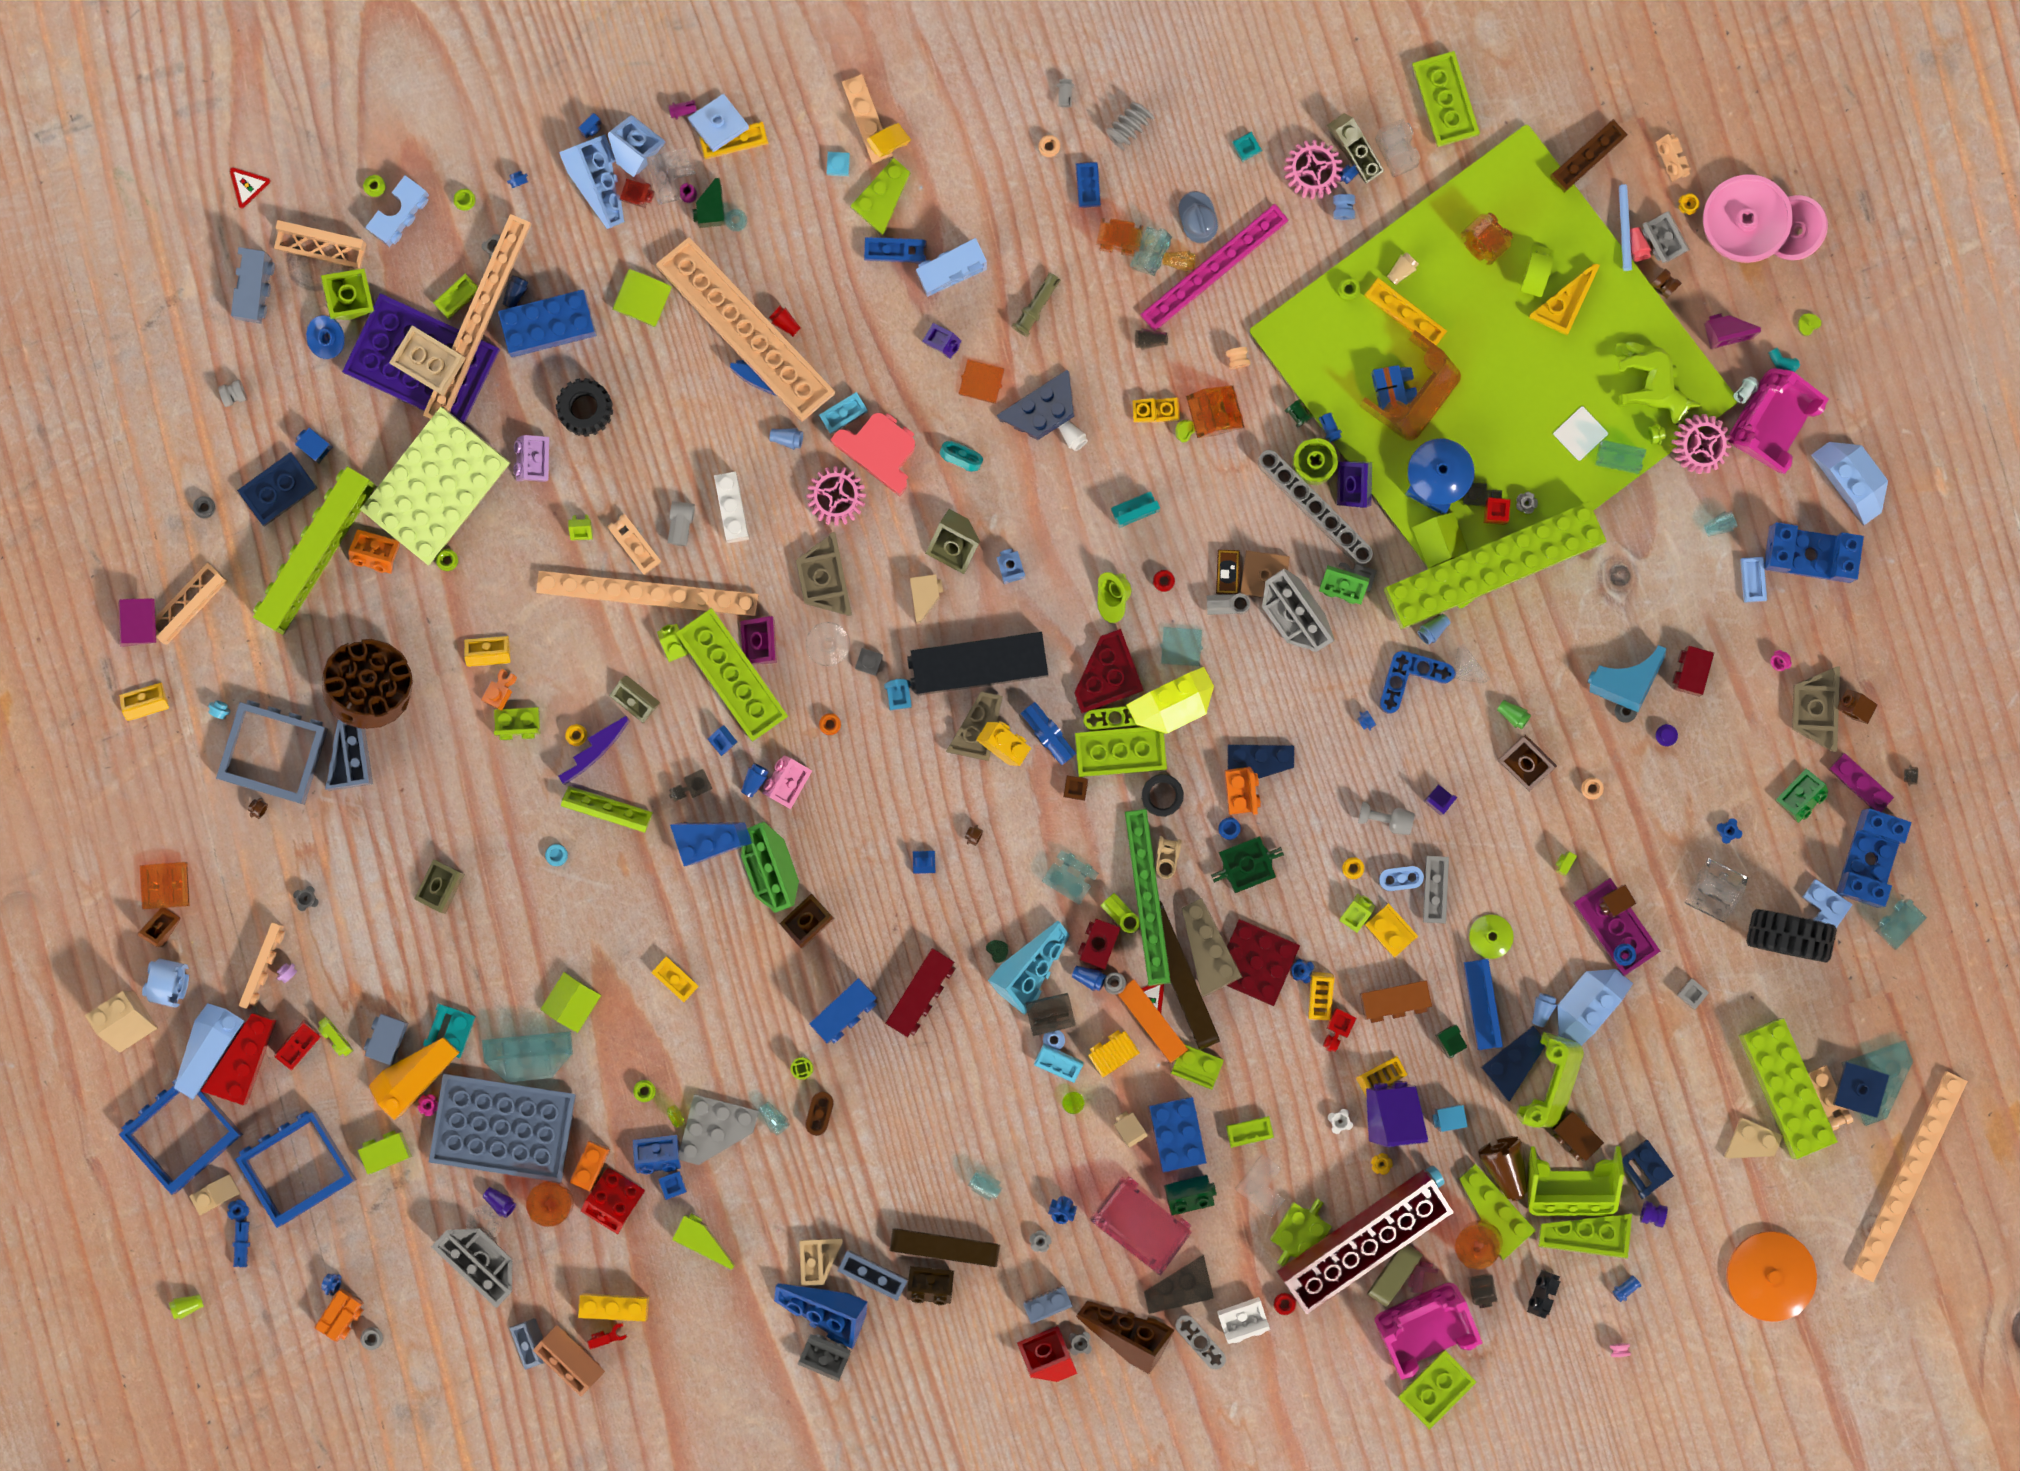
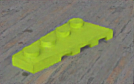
M1476 1164L1458 1178L1502 1260L1506 1259L1536 1231Z
M1632 1214L1541 1224L1538 1247L1627 1259Z

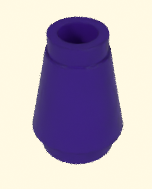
M489 1187L482 1196L499 1216L505 1218L513 1212L517 1205L513 1198L492 1187Z

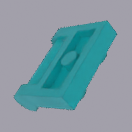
M438 1003L436 1006V1016L428 1038L423 1042V1046L426 1047L436 1042L445 1014L447 1013L452 1016L444 1038L460 1052L456 1057L461 1058L476 1016Z

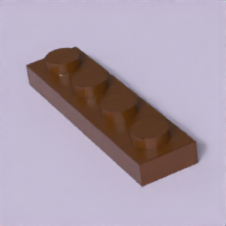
M1612 119L1560 166L1550 178L1565 193L1625 139L1628 134Z

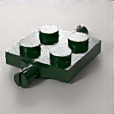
M1259 836L1218 852L1223 870L1211 874L1212 878L1220 875V877L1212 880L1215 883L1226 878L1231 883L1234 893H1238L1276 878L1272 867V860L1284 856L1283 852L1275 855V853L1282 851V848L1279 847L1268 851Z

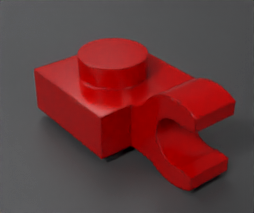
M617 1323L612 1328V1331L607 1334L604 1333V1330L591 1334L592 1339L587 1341L589 1349L626 1339L628 1337L627 1334L623 1336L617 1334V1329L623 1327L624 1324Z

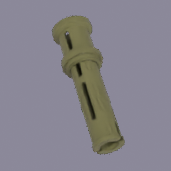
M1048 273L1028 307L1025 306L1021 310L1022 314L1018 321L1012 324V328L1021 335L1028 337L1030 334L1029 330L1035 321L1040 319L1039 313L1061 281L1056 275Z

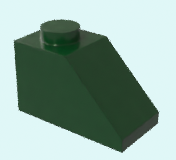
M720 178L713 180L696 201V209H692L694 222H698L699 228L726 225Z

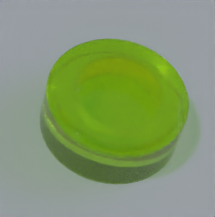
M1069 1092L1063 1097L1062 1105L1066 1112L1077 1114L1084 1108V1098L1078 1092Z
M674 1104L667 1108V1114L674 1127L678 1128L685 1124L677 1105Z

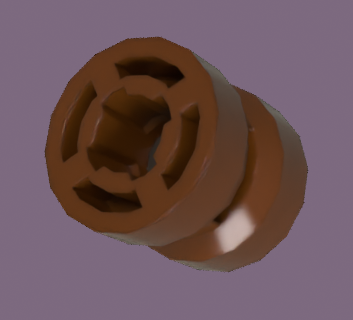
M1667 269L1651 283L1655 289L1662 291V295L1666 299L1682 284L1678 279H1674ZM1668 279L1669 281H1668V282L1666 283V285L1663 287L1662 285H1663V284L1665 283V281Z

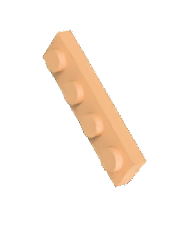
M861 74L842 81L872 164L893 157L892 153L879 157L871 150V145L867 141L869 137L883 130L863 75Z
M271 923L238 1006L246 1009L256 1006L260 994L257 992L260 985H264L267 980L268 973H266L268 965H272L275 960L276 952L274 950L277 943L280 944L283 940L285 932L282 930L284 926Z

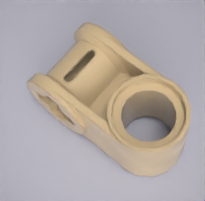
M1163 836L1159 837L1155 873L1159 879L1168 880L1174 875L1182 840L1173 841L1164 839ZM1168 864L1171 867V873L1169 875L1161 874L1159 871L1160 865Z

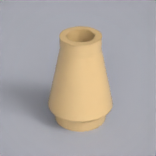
M1406 252L1403 256L1399 257L1387 277L1397 285L1415 272L1419 264Z

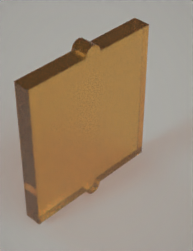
M967 359L964 374L961 375L962 382L959 395L996 404L999 389L1002 388L1001 382L1005 369Z

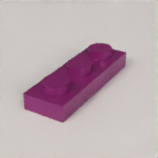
M1843 753L1828 769L1873 810L1882 812L1894 799L1886 789L1846 753Z

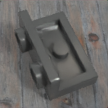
M810 1334L797 1365L839 1382L851 1351L843 1344H834L827 1341L822 1335Z

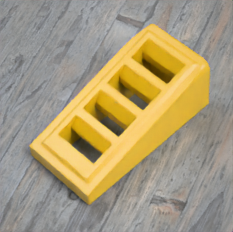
M1312 972L1308 1019H1331L1335 978L1332 973ZM1317 981H1326V982H1328V985H1327V984H1316V982H1317ZM1316 990H1327V994L1316 993ZM1315 999H1326L1327 1003L1315 1002ZM1314 1008H1326V1012L1314 1011Z
M1395 1056L1356 1077V1080L1366 1096V1088H1372L1366 1077L1369 1078L1373 1087L1374 1084L1378 1083L1373 1073L1376 1072L1381 1083H1387V1086L1408 1074L1398 1056ZM1390 1064L1393 1065V1067L1395 1068V1070H1396L1398 1076H1396V1077L1394 1076V1074H1393V1072H1392V1070H1391V1068H1390V1066H1389ZM1383 1068L1385 1069L1388 1077L1390 1078V1080L1388 1081L1381 1070Z

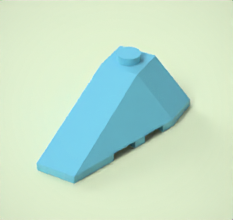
M1056 921L1003 962L988 980L1000 996L1024 1015L1039 998L1042 992L1039 989L1044 979L1049 978L1051 974L1049 969L1053 961L1059 958L1070 936L1061 922Z

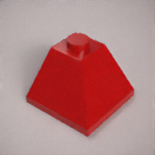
M1059 1326L1017 1342L1030 1378L1059 1382L1078 1374Z

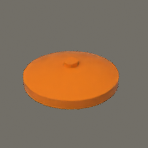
M1766 1231L1746 1238L1735 1248L1728 1262L1726 1280L1731 1297L1745 1313L1759 1320L1777 1322L1794 1317L1809 1304L1817 1285V1271L1810 1252L1800 1241L1784 1233Z

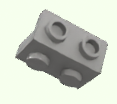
M1670 211L1650 222L1642 224L1644 230H1642L1643 235L1648 242H1652L1654 246L1652 251L1658 261L1661 260L1662 263H1667L1690 250Z

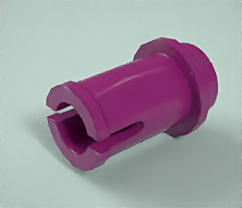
M694 99L678 104L672 102V105L668 106L670 117L676 120L678 117L697 112Z
M685 183L680 187V197L683 202L692 203L697 198V191L691 184L688 186V183Z

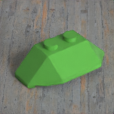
M765 822L747 828L752 844L742 847L741 858L755 897L771 908L774 913L794 906L799 879L785 840Z

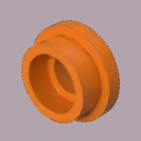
M827 713L821 717L819 728L826 735H835L841 728V721L837 715ZM829 720L834 722V727L831 729L826 727V723Z

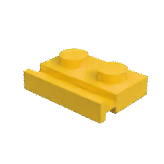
M1389 903L1364 924L1393 958L1418 937Z

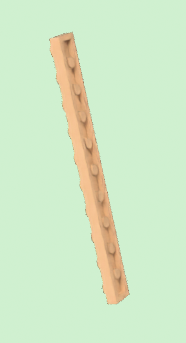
M509 215L452 347V350L461 354L466 359L444 395L433 391L424 411V417L431 419L440 407H444L449 412L451 411L530 229V222L514 215Z
M539 571L536 590L537 594L707 611L712 608L716 613L754 617L757 614L759 596L753 593Z
M1945 1071L1852 1269V1273L1874 1282L1968 1081Z

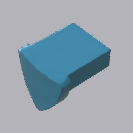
M895 679L884 684L888 692L890 711L912 708L909 686H911L910 680Z

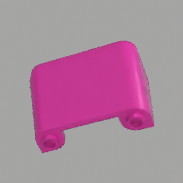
M1774 368L1768 370L1759 382V389L1752 394L1729 433L1731 439L1728 442L1776 472L1785 474L1792 466L1793 457L1787 452L1808 416L1814 417L1823 413L1829 398L1794 371Z
M1445 1283L1382 1311L1374 1319L1401 1380L1413 1377L1419 1369L1418 1361L1458 1344L1461 1349L1472 1350L1478 1345L1483 1344L1466 1300L1454 1283Z

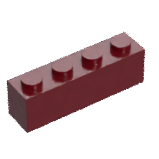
M932 948L885 1024L907 1038L910 1034L914 1036L921 1026L917 1022L922 1015L926 1017L933 1007L929 1004L932 998H938L943 991L944 986L941 984L945 977L950 979L956 970L953 966L955 962Z

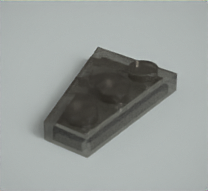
M1204 1254L1144 1291L1149 1314L1214 1299Z

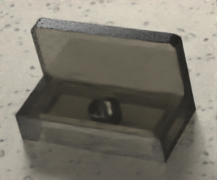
M1068 993L1026 1002L1025 1004L1033 1036L1076 1026Z

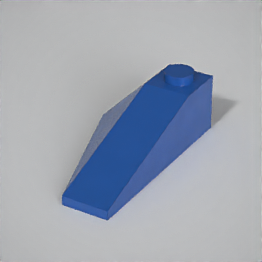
M777 1283L775 1287L774 1301L795 1316L802 1315L808 1319L810 1326L814 1329L818 1326L827 1332L826 1337L832 1341L843 1344L851 1349L854 1348L866 1318L868 1301L843 1292Z

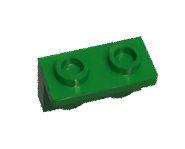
M1806 768L1776 799V802L1799 823L1802 819H1807L1812 813V809L1827 798L1829 791L1826 784Z

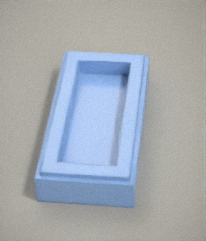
M1764 557L1741 558L1744 603L1767 601Z

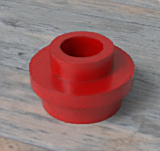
M1168 570L1158 571L1153 578L1154 587L1161 592L1171 590L1175 584L1174 575ZM1162 577L1168 579V583L1166 585H1162L1160 583V579Z
M1289 1293L1278 1294L1274 1299L1275 1310L1281 1315L1291 1314L1296 1308L1295 1298ZM1288 1300V1307L1282 1308L1280 1305L1281 1301Z

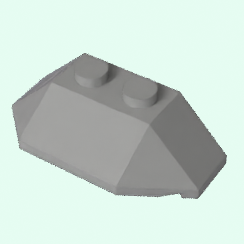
M1284 568L1266 580L1262 608L1287 643L1317 652L1335 640L1325 613L1301 579Z
M480 1228L446 1230L431 1246L495 1308L512 1292V1258Z

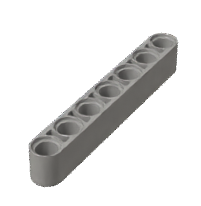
M1272 450L1262 452L1258 459V466L1261 471L1353 563L1361 566L1367 564L1373 555L1371 547L1276 452ZM1265 456H1270L1274 459V465L1268 467L1264 465L1262 459ZM1280 472H1287L1290 480L1282 482L1279 480L1278 474ZM1296 487L1303 488L1305 496L1302 498L1296 497L1294 489ZM1311 503H1318L1321 511L1313 513L1310 511L1309 505ZM1328 518L1334 519L1336 521V528H1327L1325 520ZM1341 535H1350L1352 543L1348 545L1342 543ZM1359 549L1365 550L1368 555L1367 559H1358L1356 551Z

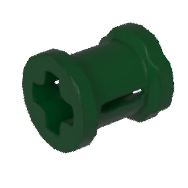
M1298 399L1284 410L1295 420L1297 428L1313 417L1303 407L1301 399Z

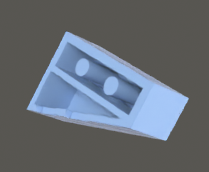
M974 238L951 251L940 254L938 258L932 261L927 260L918 265L919 268L916 269V274L928 297L987 270V261L977 239Z

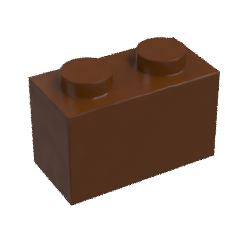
M1570 1110L1564 1115L1562 1121L1551 1129L1555 1133L1553 1138L1561 1145L1565 1143L1570 1148L1569 1154L1577 1161L1581 1159L1586 1162L1604 1144Z

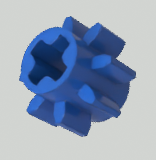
M1061 1196L1058 1200L1052 1199L1048 1214L1052 1215V1219L1056 1223L1065 1224L1068 1220H1074L1077 1206L1074 1205L1070 1198Z

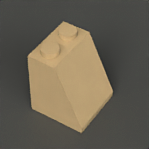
M122 991L84 1015L95 1033L119 1053L158 1029L135 991Z

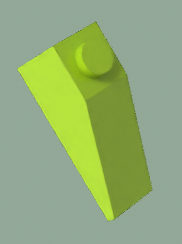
M692 1213L690 1216L684 1215L672 1240L732 1270L735 1263L706 1224L702 1223L703 1219Z

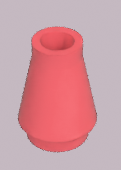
M1641 228L1630 229L1631 257H1633L1635 262L1649 259L1652 250Z

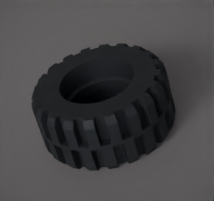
M1755 909L1752 912L1746 942L1748 946L1827 963L1832 956L1837 929L1835 925Z

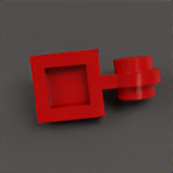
M1335 1008L1326 1028L1334 1032L1332 1036L1328 1034L1323 1043L1326 1051H1337L1341 1042L1338 1039L1339 1035L1348 1038L1357 1019L1356 1017Z

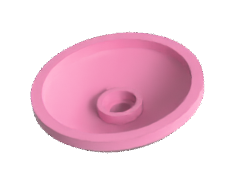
M1794 195L1788 197L1792 208L1791 230L1784 245L1775 253L1776 256L1785 260H1800L1813 254L1823 243L1828 229L1827 216L1821 205L1810 197ZM1803 229V232L1797 235V231Z

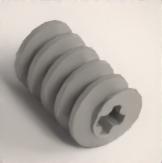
M1135 102L1130 104L1131 109L1124 110L1125 116L1120 115L1118 117L1119 122L1114 121L1112 123L1113 128H1107L1106 130L1111 141L1123 151H1125L1123 143L1131 145L1129 137L1137 138L1134 131L1142 133L1143 130L1140 125H1149L1146 118L1154 120V116L1144 106Z

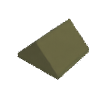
M433 859L414 899L437 912L446 914L465 874Z

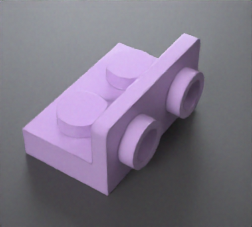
M531 435L518 437L514 443L516 462L513 472L516 475V481H548L549 437Z

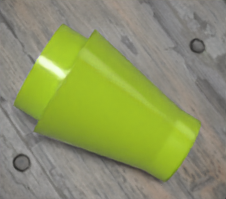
M200 1294L174 1298V1301L169 1302L174 1320L178 1318L181 1320L199 1308L204 1307Z

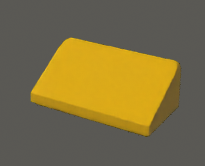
M509 636L464 640L466 666L510 663Z
M162 682L119 695L121 710L127 721L169 708Z

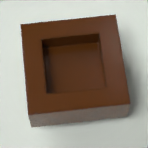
M1067 775L1063 798L1085 801L1088 779Z

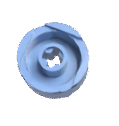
M161 958L157 959L156 962L151 961L147 970L149 974L148 981L143 986L142 995L146 996L149 1002L177 1008L180 1005L177 1004V1001L184 999L188 988L189 975L185 974V969H189L188 965Z

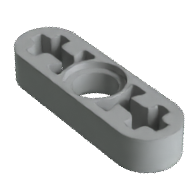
M1180 1316L1175 1323L1178 1333L1211 1369L1217 1370L1222 1368L1226 1362V1357L1222 1350L1191 1316ZM1182 1320L1186 1322L1190 1320L1189 1326L1193 1331L1196 1328L1200 1330L1194 1333L1190 1340L1187 1336L1191 1334L1186 1329L1183 1331L1180 1329L1182 1326L1180 1322ZM1198 1336H1204L1207 1339V1345L1202 1349L1194 1345V1340ZM1213 1345L1214 1348L1211 1351L1214 1355H1221L1219 1358L1220 1364H1211L1212 1358L1207 1353L1203 1356L1202 1353L1206 1352Z

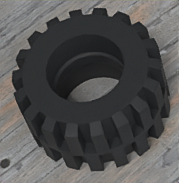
M580 378L575 379L576 382L573 383L571 381L568 382V386L560 390L561 394L556 399L558 401L556 404L557 415L561 423L568 431L578 436L584 435L589 437V434L596 435L599 430L603 431L606 428L605 425L610 423V417L613 415V403L606 389L597 381H590L588 378H584V380ZM591 396L596 400L597 410L592 417L578 419L573 415L572 406L579 397Z

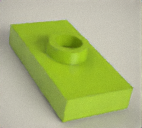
M465 273L438 297L433 304L449 320L475 296L478 286Z
M1269 1116L1226 1125L1230 1148L1274 1138Z

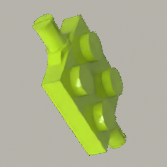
M1316 1198L1310 1209L1302 1208L1294 1202L1291 1204L1270 1238L1272 1242L1279 1245L1284 1251L1276 1263L1285 1266L1291 1256L1298 1257L1325 1238L1332 1226L1323 1221L1318 1215L1324 1202Z

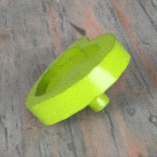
M1803 314L1798 321V329L1803 336H1809L1813 330L1821 326L1820 318L1814 314Z
M1191 420L1180 421L1175 429L1176 438L1183 443L1187 442L1191 434L1197 429L1195 422Z

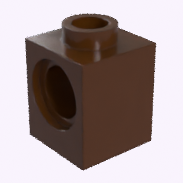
M1846 689L1837 709L1852 720L1868 724L1878 704L1862 693Z
M1626 884L1599 898L1601 901L1599 906L1605 916L1609 915L1610 918L1637 904Z

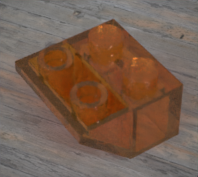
M1233 385L1205 388L1186 396L1197 438L1212 437L1244 428L1242 414Z

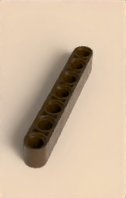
M1160 900L1170 982L1199 1050L1219 1043L1220 1039Z

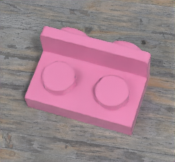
M784 755L776 762L775 771L771 778L766 780L762 794L791 809L812 770Z

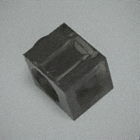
M1488 1273L1468 1277L1473 1304L1479 1305V1308L1493 1306L1492 1302H1497L1493 1275Z

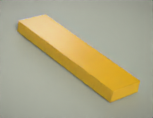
M1379 278L1376 279L1364 295L1432 349L1436 347L1447 333V330Z

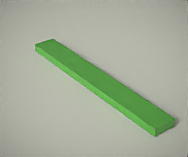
M1147 809L1125 812L1148 986L1167 984L1171 982Z

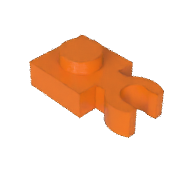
M501 669L498 673L497 683L491 681L481 701L502 711L512 693L508 688L516 682L517 677L511 673L505 679L508 672Z

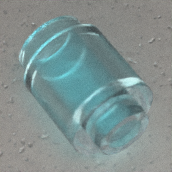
M976 1171L968 1184L969 1187L973 1188V1192L989 1201L991 1198L996 1199L1002 1190V1187L999 1186L1001 1182L983 1171L982 1173Z

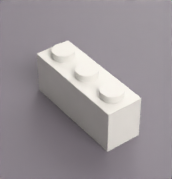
M736 471L714 475L727 543L749 540Z

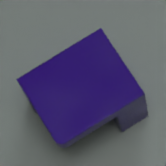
M1438 784L1424 802L1439 815H1443L1458 797L1451 795Z

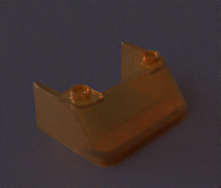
M1416 330L1412 333L1409 340L1426 352L1424 363L1433 373L1409 406H1406L1401 401L1394 400L1389 402L1382 410L1366 397L1359 405L1408 441L1419 437L1461 379L1459 369L1445 352Z

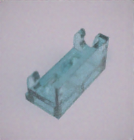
M1603 440L1599 444L1595 465L1639 474L1643 467L1642 460L1645 457L1646 449Z

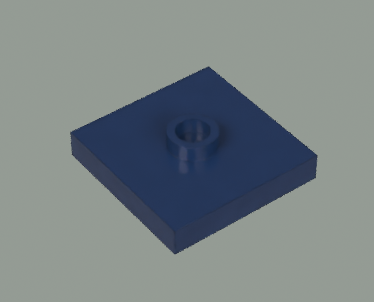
M1845 1062L1833 1105L1877 1118L1890 1075Z

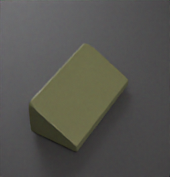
M629 676L623 677L609 695L642 723L649 718L660 704L656 698Z

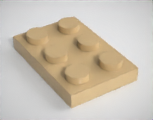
M411 326L389 363L439 394L444 395L466 358L416 327Z

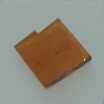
M187 862L140 865L142 910L190 906Z

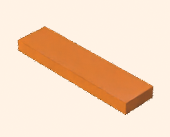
M1134 979L1129 982L1118 996L1168 1061L1172 1063L1188 1051L1187 1047Z

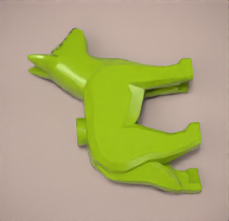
M1634 342L1626 344L1616 343V356H1630L1619 361L1620 372H1624L1627 368L1631 367L1648 371L1643 390L1621 393L1619 396V407H1624L1630 403H1638L1653 408H1666L1670 411L1672 423L1678 425L1690 409H1698L1701 406L1700 403L1688 399L1674 388V378H1677V366L1672 364L1670 354L1662 348L1644 346Z

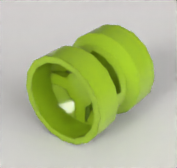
M797 1058L791 1064V1073L799 1080L809 1078L813 1073L814 1067L808 1058Z

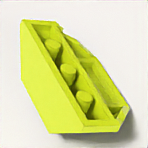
M1202 667L1141 696L1126 706L1136 725L1168 734L1207 714L1214 685L1205 667Z

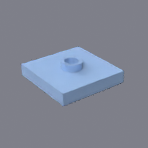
M724 94L688 117L691 125L713 152L749 129L746 121Z

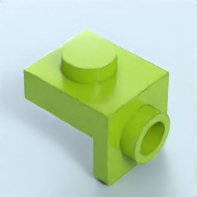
M678 624L665 625L661 630L657 631L660 643L669 662L689 654L676 635V632L680 630Z

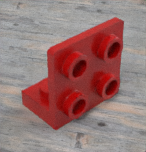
M607 1168L585 1200L581 1212L618 1235L645 1190L611 1168Z

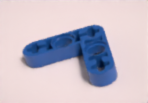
M1406 651L1397 652L1391 660L1381 695V710L1387 714H1392L1399 709L1409 674L1446 684L1454 678V668L1448 663ZM1402 655L1408 661V664H1404L1401 672H1406L1405 676L1399 672H1392L1393 668L1395 670L1398 669L1399 662L1396 661V658H1400ZM1421 661H1425L1429 665V671L1425 674L1417 670V664ZM1433 664L1437 665L1436 670L1442 671L1444 668H1447L1450 677L1447 676L1445 679H1442V675L1439 673H1434V677L1430 676L1433 671ZM1394 676H1398L1402 680V685L1398 689L1390 685V679ZM1387 689L1394 693H1400L1399 697L1394 695L1393 703H1396V706L1391 707L1390 710L1384 704V701H1388L1391 693H1386Z

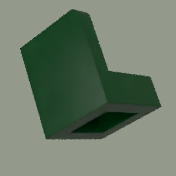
M1453 1024L1435 1035L1445 1054L1450 1059L1467 1048L1457 1024Z

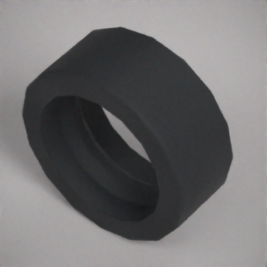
M1159 774L1153 776L1145 783L1141 799L1149 813L1155 816L1166 817L1172 815L1180 808L1184 792L1176 778L1170 775ZM1161 782L1171 785L1176 793L1174 803L1165 809L1154 806L1150 800L1152 787Z

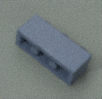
M847 1250L837 1270L898 1301L908 1281L907 1278L850 1250Z

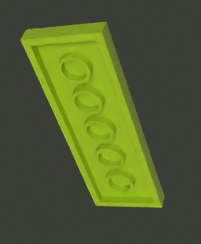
M712 608L676 632L678 638L752 742L788 717Z

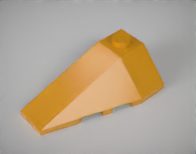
M443 1037L384 1069L369 1085L377 1104L393 1120L401 1117L460 1052Z

